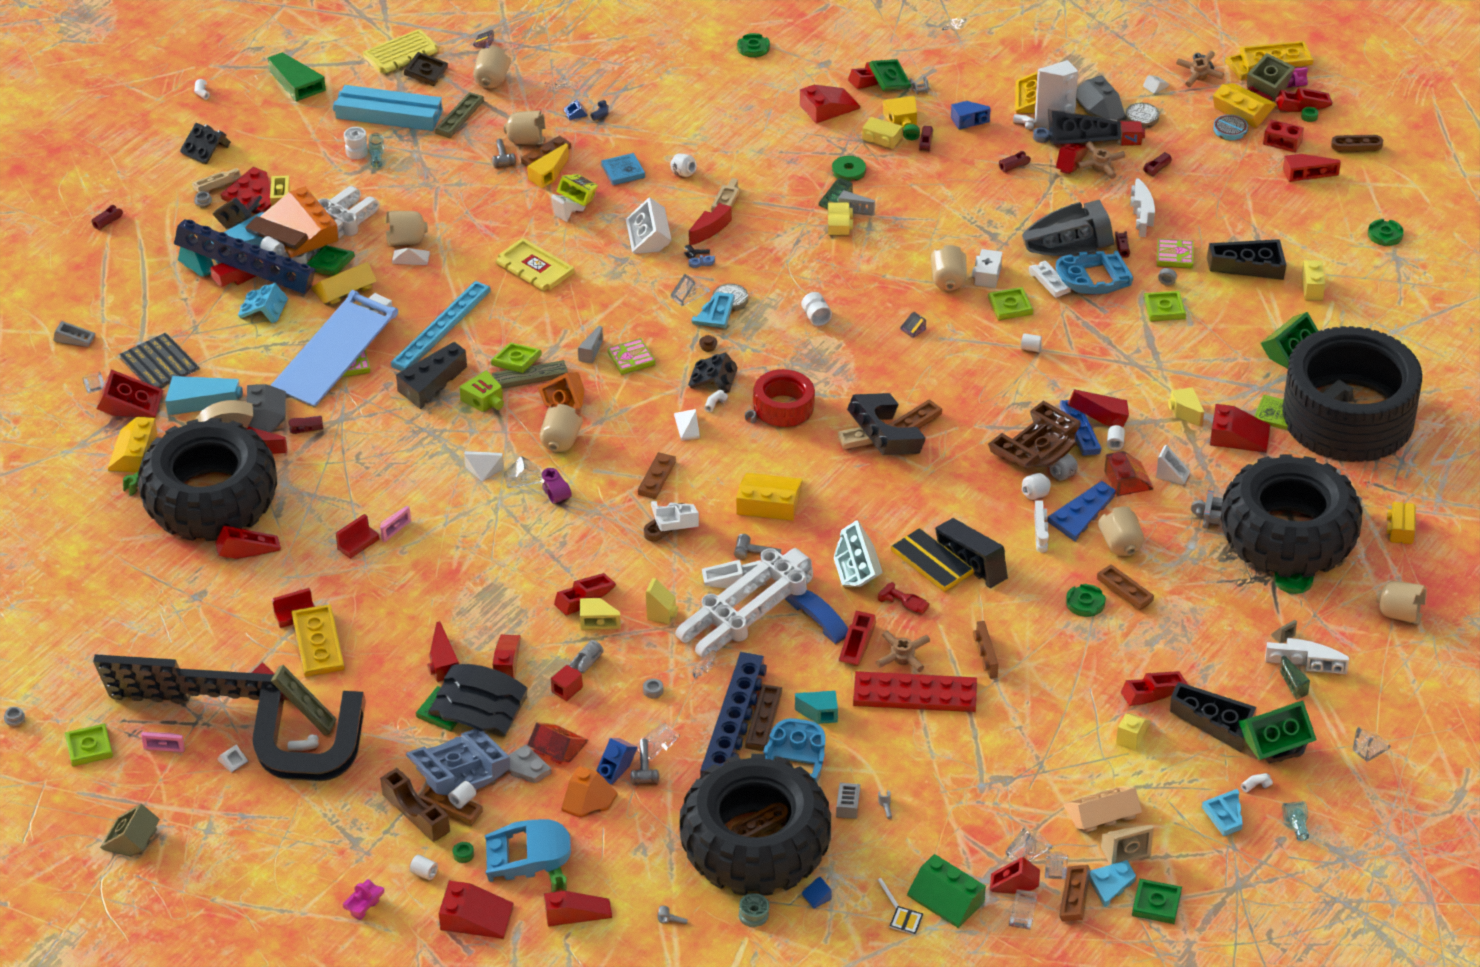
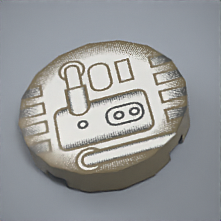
M1142 102L1130 105L1126 109L1125 115L1128 121H1141L1142 128H1147V125L1154 126L1158 123L1160 113L1154 105Z
M724 284L713 291V295L716 292L734 294L735 300L732 309H735V311L744 308L748 303V292L740 285Z

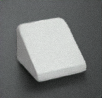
M1148 75L1143 84V87L1152 93H1157L1169 86L1168 82L1153 75Z
M237 744L217 758L231 773L248 762Z

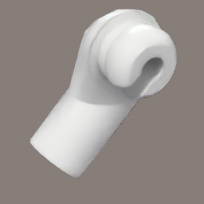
M198 79L195 82L194 92L207 100L210 97V93L205 90L207 82L203 79Z
M1014 114L1013 123L1025 124V128L1030 130L1034 128V124H1036L1034 118Z
M718 390L709 396L704 407L705 411L712 412L716 402L719 400L723 403L727 400L728 395L723 390Z
M311 734L308 736V740L289 741L288 750L305 751L316 749L319 745V737Z
M1267 773L1253 775L1241 784V789L1247 793L1260 783L1264 788H1267L1273 784V781Z

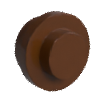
M706 335L699 340V345L703 351L711 352L717 346V339Z

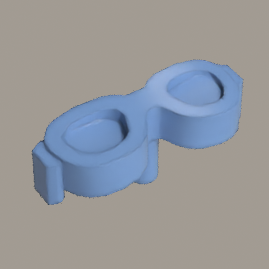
M700 255V259L691 258L688 260V264L692 268L710 266L715 263V256L703 257V255Z

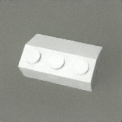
M649 197L626 218L632 253L659 252L672 241L665 207Z

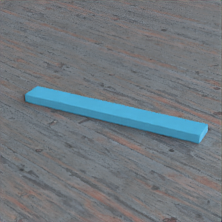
M478 281L471 284L391 361V367L403 371L416 364L491 292L490 286Z

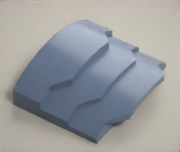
M478 729L464 732L460 737H455L441 745L431 748L424 746L406 753V756L416 765V769L426 778L427 784L437 794L448 795L463 781L469 782L477 790L493 782L510 768V757L485 732Z

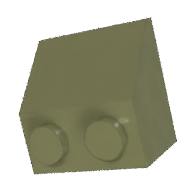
M1266 53L1247 74V87L1253 86L1257 90L1271 96L1273 101H1275L1280 90H1286L1295 67Z
M140 804L117 817L100 848L130 857L138 852L142 853L148 847L147 841L157 831L156 826L160 819L143 804Z

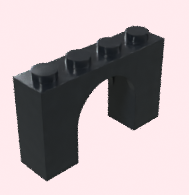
M890 393L852 395L847 410L882 455L918 454L921 452L926 437L918 427L899 428L887 425L881 421L893 419L899 405Z

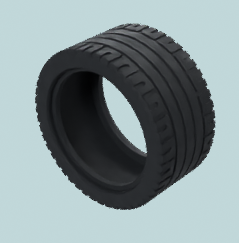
M1354 326L1332 327V329L1327 328L1307 336L1296 345L1289 358L1282 409L1285 423L1288 425L1287 430L1304 447H1308L1309 450L1315 451L1319 455H1324L1327 458L1331 457L1335 460H1349V462L1371 461L1372 459L1376 460L1380 459V457H1386L1388 454L1394 453V451L1396 452L1407 443L1414 430L1423 378L1422 368L1418 359H1416L1417 357L1398 339L1395 340L1394 337L1388 336L1386 333H1380L1377 330L1373 331L1370 328L1364 329L1363 327L1356 328ZM1339 379L1346 384L1360 385L1375 390L1387 399L1370 404L1347 403L1328 397L1316 388L1334 384Z

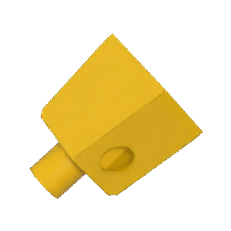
M915 96L883 100V115L887 121L901 125L902 128L909 124L917 125Z

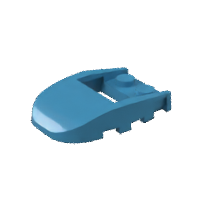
M1096 251V254L1087 255V252H1079V256L1074 257L1070 254L1062 256L1056 261V271L1061 280L1069 288L1079 293L1107 294L1130 286L1133 281V276L1118 251L1107 255L1104 251ZM1104 265L1113 281L1106 284L1105 282H1097L1094 285L1085 268Z
M789 718L778 722L769 735L770 739L767 746L765 745L764 747L765 759L774 760L778 756L790 761L814 764L813 773H809V775L813 777L815 782H818L825 756L824 730L817 723L808 720Z
M538 819L514 822L485 835L486 875L489 882L494 881L493 878L498 876H504L506 880L515 879V876L525 875L526 878L534 877L535 872L541 870L549 872L561 867L571 855L570 834L562 824L554 820ZM524 831L527 837V859L510 863L509 839L513 838V834Z

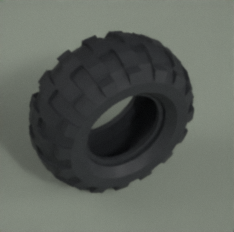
M210 418L209 421L198 422V419L186 422L187 425L179 428L174 426L166 430L163 438H156L150 444V448L145 453L139 468L138 487L143 507L149 516L166 532L172 535L178 533L182 536V539L192 541L196 538L215 541L223 526L239 529L245 526L252 527L259 521L262 514L267 512L277 487L275 460L263 439L252 429L247 430L246 427H243L242 423L236 421L225 423L222 422V418ZM222 472L231 475L226 481L211 486L194 487L184 484L188 479L204 473Z
M1280 454L1279 458L1272 459L1269 456L1260 458L1254 465L1248 464L1241 469L1233 479V482L1229 483L1223 495L1221 522L1224 535L1231 549H1234L1238 553V557L1245 563L1252 562L1256 565L1255 569L1265 573L1268 571L1278 572L1280 577L1291 578V575L1301 574L1304 578L1315 576V572L1319 570L1325 573L1349 555L1360 536L1363 511L1359 496L1356 495V490L1351 485V481L1346 475H1339L1337 468L1328 463L1320 464L1316 462V458L1307 456L1297 458L1293 457L1292 454ZM1277 510L1296 511L1307 514L1314 519L1310 521H1289L1272 516L1269 512Z
M751 754V758L740 759L739 755L727 758L722 766L712 765L705 770L700 779H696L680 809V838L682 847L687 852V858L701 876L705 875L711 884L720 889L728 886L733 891V894L745 896L748 891H758L760 895L766 896L773 895L774 890L780 887L787 891L797 886L802 877L808 878L822 861V856L828 850L831 840V812L829 810V802L823 790L801 766L793 768L790 760L778 756L775 760L765 759V754ZM773 803H783L788 808L789 817L785 822L786 825L778 832L769 836L758 838L746 837L734 833L725 826L738 815L758 812Z

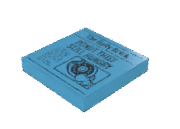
M634 153L601 160V166L612 185L645 178V172Z

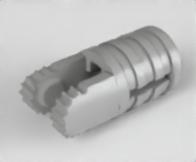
M590 640L570 662L569 666L579 670L581 673H585L603 654V647L597 641Z

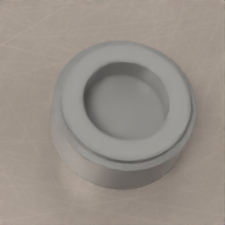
M1163 268L1160 270L1158 279L1164 285H1173L1177 279V274L1170 268Z
M658 679L646 680L643 684L644 695L648 698L660 697L663 694V683Z

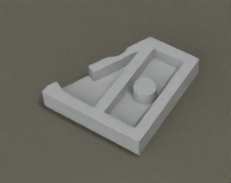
M527 744L508 755L510 757V768L507 771L511 772V776L524 778L526 781L535 784L551 774V768Z

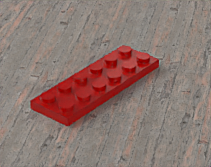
M855 671L853 706L976 712L977 677Z

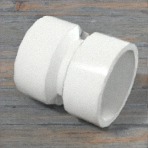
M351 127L344 132L346 155L351 159H362L368 154L367 136L363 128Z
M812 292L803 298L801 306L813 325L822 326L829 322L832 317V311L822 294Z

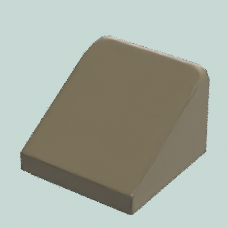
M1293 620L1273 632L1271 636L1279 643L1285 642L1287 638H1292L1296 633L1297 621Z

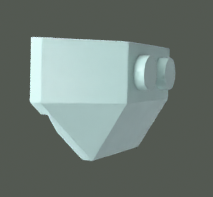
M858 520L842 529L840 533L841 538L834 554L838 574L844 587H861L883 573L873 543Z

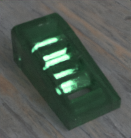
M838 178L820 200L819 206L828 209V203H838V197L844 190L853 193V184Z
M1285 655L1282 656L1280 673L1296 700L1308 695L1310 680Z

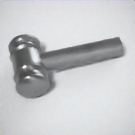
M497 139L499 155L492 157L493 166L496 168L498 166L515 165V154H506L503 140Z
M740 534L737 537L734 556L742 560L747 557L748 552L761 554L763 550L772 547L750 544V536ZM772 548L781 554V549Z
M647 739L640 740L641 770L631 771L630 780L632 784H652L653 782L657 784L659 782V771L657 769L649 770Z

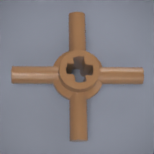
M1209 51L1205 58L1194 59L1193 63L1178 58L1176 64L1190 69L1192 73L1185 83L1187 87H1191L1196 80L1206 79L1208 75L1219 79L1224 78V73L1210 69L1209 62L1215 56L1213 51Z
M1088 142L1086 147L1092 153L1091 159L1077 162V168L1082 169L1092 166L1095 171H1105L1111 179H1114L1116 173L1110 167L1111 161L1125 158V152L1121 151L1110 154L1108 150L1096 149L1092 142Z
M885 631L882 634L892 645L890 654L876 661L879 668L895 660L896 663L901 665L910 663L918 672L923 671L924 666L914 655L915 649L930 642L928 635H924L911 642L908 638L896 639L889 631Z

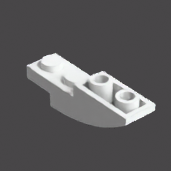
M1136 178L1135 185L1131 187L1130 207H1133V214H1137L1136 218H1140L1136 219V229H1139V237H1146L1147 226L1154 227L1155 206L1149 189L1140 179Z
M1287 638V644L1267 642L1265 662L1306 665V671L1347 674L1349 657L1318 643Z

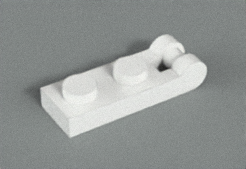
M1042 261L1039 265L1029 266L1030 275L1035 276L1055 298L1071 292V288L1061 280L1058 273L1047 261Z
M1035 501L1036 550L1043 553L1048 550V522H1044V520H1047V509H1043V501Z

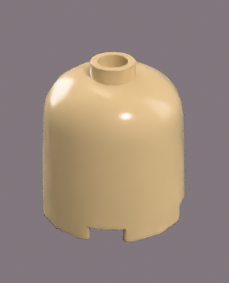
M489 46L486 49L482 48L473 70L475 81L480 86L488 89L500 86L510 67L511 58H508L505 50L499 47Z
M541 110L512 113L507 123L504 124V133L507 134L509 140L514 144L543 145L545 136H542V129H546L544 114H541Z
M387 211L386 223H389V231H386V237L389 246L414 245L423 240L424 233L428 232L427 222H424L420 213L416 211Z
M945 245L943 246L944 249L938 251L935 249L931 254L932 277L935 285L941 290L954 291L962 287L966 282V254L961 251L960 247Z
M558 404L557 407L553 408L550 406L540 430L542 444L554 452L569 450L574 444L582 426V416L579 417L575 413V409L568 405Z
M1121 506L1113 508L1112 513L1107 516L1103 514L1099 519L1098 526L1112 553L1118 556H1130L1142 547L1144 535L1135 512L1131 511L1130 507Z
M1390 581L1383 587L1382 591H1378L1376 601L1379 602L1381 613L1384 616L1419 624L1423 616L1419 612L1421 605L1426 604L1427 588L1419 584Z

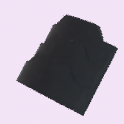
M473 664L451 665L428 714L446 721L465 724L482 732L486 731L505 737L527 697L528 688L513 677L492 668Z

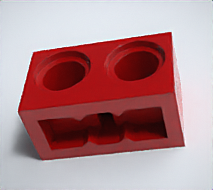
M1271 119L1265 129L1263 144L1296 153L1302 143L1304 127Z

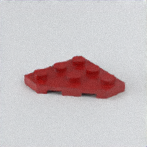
M253 166L221 193V199L229 202L236 197L245 205L261 195L262 199L259 202L261 205L251 212L255 214L265 213L271 208L267 172Z

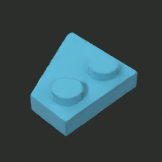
M716 292L711 297V300L702 307V311L698 316H693L692 324L726 328L735 300L734 294Z
M1238 789L1202 802V809L1223 836L1242 830L1243 823Z
M1128 860L1091 870L1089 881L1103 906L1107 907L1111 899L1116 895H1121L1126 887L1131 886L1136 881V874Z

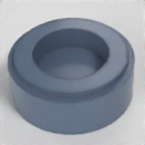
M1043 127L1036 128L1033 131V139L1039 143L1049 141V130Z

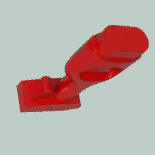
M894 582L888 583L878 593V601L884 602L887 600L893 603V597L901 600L904 607L923 614L930 605L927 600L915 594H905L895 589Z

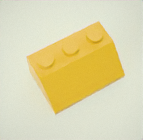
M1235 83L1222 84L1213 94L1215 109L1227 115L1239 116L1254 128H1257L1276 106V103Z
M365 262L313 285L311 289L324 304L330 302L332 305L341 301L340 297L345 295L348 297L351 290L356 291L362 288V291L372 288V284L377 280L369 263Z
M136 417L120 430L108 465V471L133 473L139 471L145 453H147L150 444L158 436L155 418Z

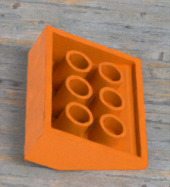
M306 186L290 191L260 216L266 220L307 234L308 239L298 250L284 245L285 252L290 258L339 241L337 223Z

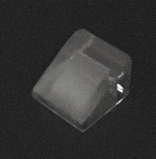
M101 372L82 376V381L88 394L103 389L104 381Z

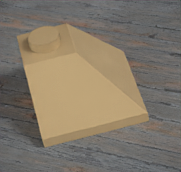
M1152 825L1132 827L1102 834L1101 849L1110 865L1125 860L1130 862L1151 856L1154 827Z

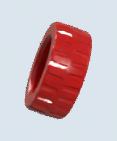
M777 369L761 375L755 382L753 409L762 421L778 427H791L805 422L812 415L815 405V387L812 381L804 374L794 370ZM784 395L792 397L797 401L782 403L770 398Z

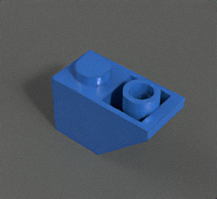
M970 101L951 104V119L959 130L990 122L991 108L989 106Z
M610 738L596 771L609 784L613 785L630 767L638 747L620 738Z

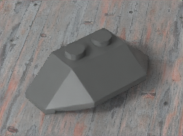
M1102 75L1087 79L1077 85L1076 100L1088 114L1117 121L1126 119L1119 93Z
M267 384L247 385V402L253 405V418L248 426L271 433L286 419V391Z

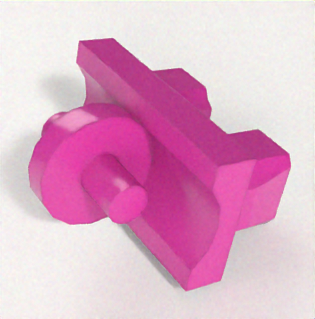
M1296 68L1287 87L1308 85V68Z
M367 879L363 884L358 883L354 887L355 892L343 903V908L350 911L351 916L361 920L366 915L365 912L379 902V898L385 893L383 887L377 886Z

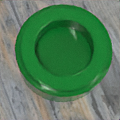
M1305 107L1302 109L1301 118L1304 121L1314 122L1318 119L1319 112L1316 108Z
M909 124L903 128V137L906 140L913 141L919 138L920 128L917 125Z
M460 842L453 847V858L455 861L467 863L473 859L474 848L472 844Z

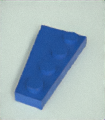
M1100 481L1049 515L1048 523L1076 542L1081 532L1088 528V524L1092 520L1094 521L1098 513L1104 510L1115 497L1116 490L1105 482Z

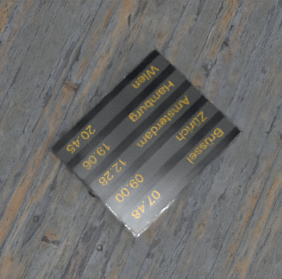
M166 332L118 354L119 358L142 382L158 388L170 384L172 376L185 377L200 370L198 364Z

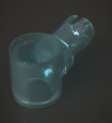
M373 133L368 138L371 166L376 167L377 163V167H381L384 137L379 133Z
M1306 802L1283 803L1282 813L1284 821L1290 822V825L1293 826L1298 841L1307 840L1309 833L1306 826L1308 818Z

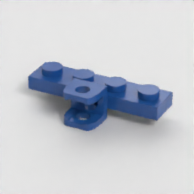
M1060 400L1059 407L1061 411L1081 422L1076 432V443L1082 456L1100 454L1102 448L1086 415L1069 406V400Z

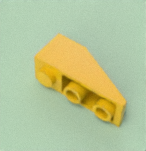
M565 143L528 165V180L540 188L553 183L569 159L568 144Z

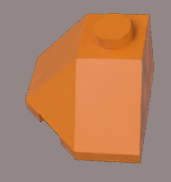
M578 372L565 373L538 387L543 403L546 406L557 407L558 404H563L577 410L583 405L585 388Z
M578 766L569 780L561 811L580 818L587 816L588 812L598 809L600 812L610 808L618 793L597 771Z

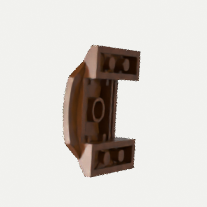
M1043 400L1030 411L1033 423L1013 439L1001 433L988 443L991 453L1002 459L1018 463L1025 468L1033 466L1048 467L1063 458L1076 445V432L1081 422Z

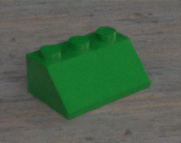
M1305 312L1293 316L1260 344L1269 359L1288 369L1289 358L1296 345L1307 336L1317 333L1319 330L1309 313Z
M1304 701L1295 702L1239 721L1245 741L1258 760L1317 740Z
M934 854L919 869L907 896L959 928L985 903L986 886Z

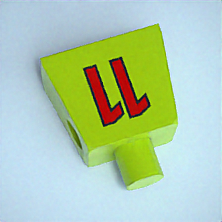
M487 370L459 386L460 400L481 412H485L492 407L500 410L504 406L502 386Z

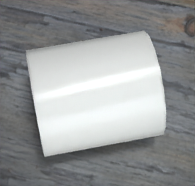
M1024 333L1021 349L1040 352L1042 336Z
M1115 425L1109 428L1107 436V447L1109 449L1117 451L1123 448L1125 438L1123 427Z
M463 781L448 794V798L456 808L460 809L476 796V790L469 782Z
M416 855L410 864V872L427 880H432L438 870L436 862L421 855Z

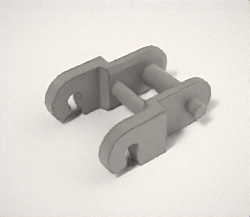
M926 76L923 77L924 84L918 85L910 78L911 89L916 94L920 91L928 93L930 88L928 87Z

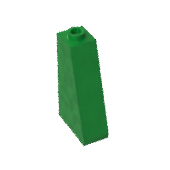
M283 52L268 57L270 73L296 102L326 91L325 77Z

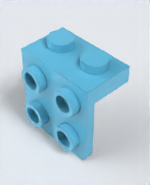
M276 283L264 285L262 288L255 291L251 290L246 294V299L240 307L238 316L243 318L262 311L271 323L277 322L288 297Z

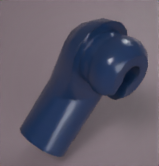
M606 100L599 101L598 110L590 114L593 121L608 114L609 105H607Z

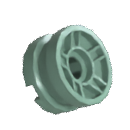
M755 893L742 897L739 904L740 921L749 927H758L766 923L769 916L768 900L764 896Z

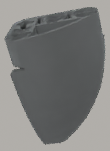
M1100 200L1084 203V208H1082L1081 202H1077L1053 211L1036 221L1022 234L1023 242L1029 252L1042 255L1066 256L1071 254L1074 256L1079 255V252H1087V254L1096 253L1097 248L1100 249L1114 245L1109 215Z

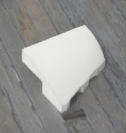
M657 501L651 502L655 520L661 531L699 527V512L693 504L669 503L665 507L658 506Z

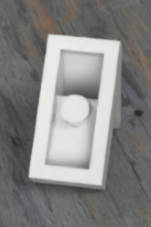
M555 194L551 196L555 215L565 222L568 221L571 212H583L585 206L565 196Z

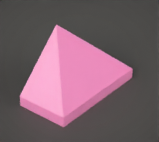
M405 506L381 521L380 530L383 542H386L411 522L410 507Z
M170 732L141 733L144 749L174 752L185 751L182 735Z

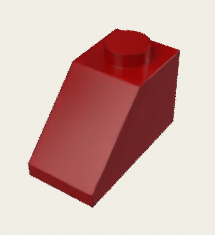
M1021 857L991 873L990 891L1024 895L1039 887L1040 869L1026 858Z

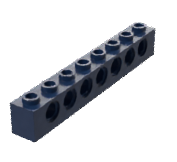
M184 219L177 225L174 244L304 295L312 287L315 269L307 264L298 263L289 257L277 255L276 252L264 250L258 245H251L242 239L228 236L224 232H218L208 226L199 225L193 220Z
M740 652L700 769V777L712 765L722 766L727 758L737 756V750H741L743 744L742 735L747 733V720L752 718V705H756V693L761 690L762 676L765 677L767 665L764 664V656Z

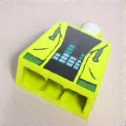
M578 174L562 176L556 192L582 206H586L593 200L598 185Z

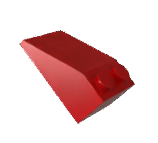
M814 84L800 89V107L816 124L860 109V105L844 88Z
M111 369L104 383L96 409L112 416L155 418L164 390Z
M1215 404L1210 439L1211 446L1267 453L1270 424L1235 406Z
M449 880L438 913L440 930L504 939L514 904L471 883Z

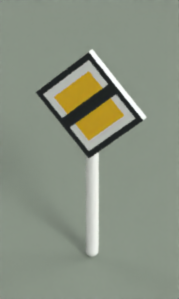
M879 878L878 882L896 908L889 928L916 936L924 914L899 906L882 878Z

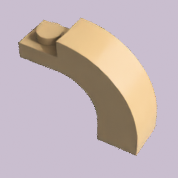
M238 400L221 401L205 408L196 419H198V422L209 421L210 418H222V422L236 421L242 423L243 427L247 428L253 418V405Z

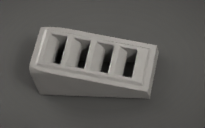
M845 190L838 197V203H849V208H853L854 214L870 216L875 214V200Z
M61 321L54 332L53 341L89 347L96 333Z
M598 326L578 347V359L580 362H594L604 340L602 326Z
M839 783L836 817L857 819L860 784Z

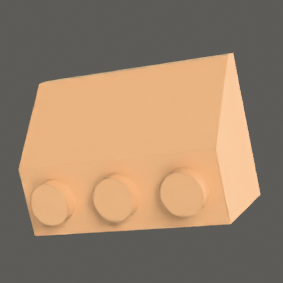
M1120 786L1064 803V807L1076 828L1084 829L1085 832L1096 830L1097 825L1104 824V826L1116 824L1117 819L1130 820L1136 818L1135 814L1142 812L1135 787Z

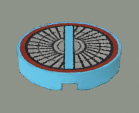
M1223 115L1214 121L1213 130L1217 136H1223V139L1237 140L1247 133L1248 123L1236 115Z

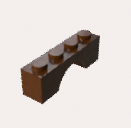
M398 768L380 778L382 795L432 842L437 841L450 832L449 815L436 803L432 806L425 804L415 792L410 779Z

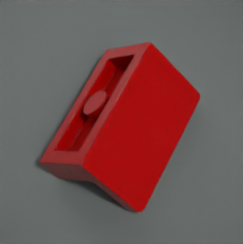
M363 514L336 532L337 549L350 559L380 540L379 533L369 527L366 514Z
M310 588L272 598L273 612L279 628L294 624L292 611L315 607Z

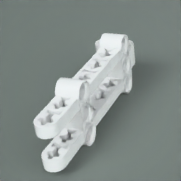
M349 186L330 200L326 198L318 200L337 223L338 238L343 235L353 236L357 234L358 225L379 209V201L369 196L350 210H347L361 196L360 190L353 186ZM270 236L262 240L260 248L276 252L277 255L289 257L282 243ZM323 247L292 257L291 259L298 263L306 264Z
M772 548L763 550L761 553L762 562L718 596L715 594L705 595L702 598L703 608L684 621L677 628L675 636L682 642L687 643L713 623L717 628L704 637L695 648V652L703 659L709 658L732 639L734 641L745 640L748 637L747 627L788 595H802L806 592L807 584L813 578L811 559L797 548L791 549L784 555ZM770 578L776 581L738 612L733 609L736 604Z

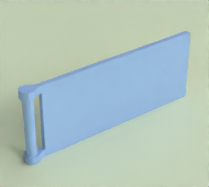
M351 290L347 299L275 379L271 386L286 391V395L316 407L388 322L397 316L398 309L385 306L359 295L357 291ZM358 301L362 304H365L369 307L386 313V316L380 315L376 312H373L352 302Z

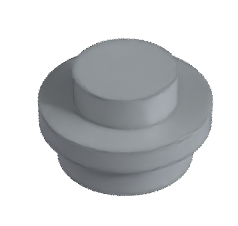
M201 191L196 194L194 202L197 206L206 207L211 204L212 197L208 192Z
M10 707L4 715L5 723L10 726L19 725L25 719V714L19 707Z

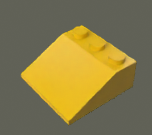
M1038 72L1016 80V113H1035Z
M746 472L739 485L736 497V514L794 521L803 479Z

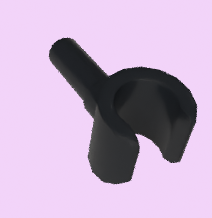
M691 245L685 246L688 252H684V254L689 259L694 258L697 254H710V249L699 250L694 249Z

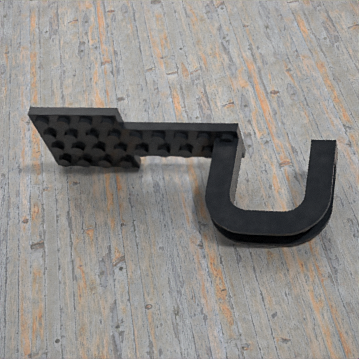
M94 654L93 663L108 695L115 700H122L123 697H127L134 701L151 699L154 702L160 703L163 700H171L173 703L181 704L183 701H189L190 696L208 695L214 698L228 696L233 699L247 697L252 700H259L253 732V746L262 767L278 778L306 781L331 780L346 772L357 757L366 705L364 692L343 691L336 738L333 746L328 751L319 754L286 752L277 747L283 704L287 697L271 682L274 674L181 669L176 659Z

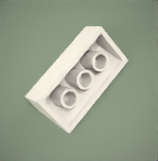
M1068 60L1038 69L1035 125L1038 127L1049 129L1048 109L1075 113L1078 70Z

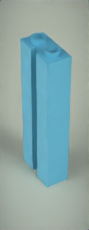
M344 85L342 91H339L337 101H334L333 111H335L337 119L434 131L443 112L442 97Z

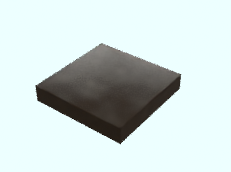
M417 52L404 70V75L435 86L448 68V63Z

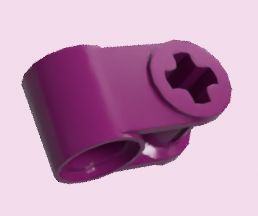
M554 468L543 470L542 478L544 482L542 488L552 504L572 497L568 483L564 481L558 470Z

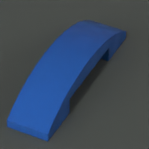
M806 590L802 595L790 594L785 598L797 611L800 609L804 610L822 626L823 634L835 645L846 638L848 627L834 609L818 595Z

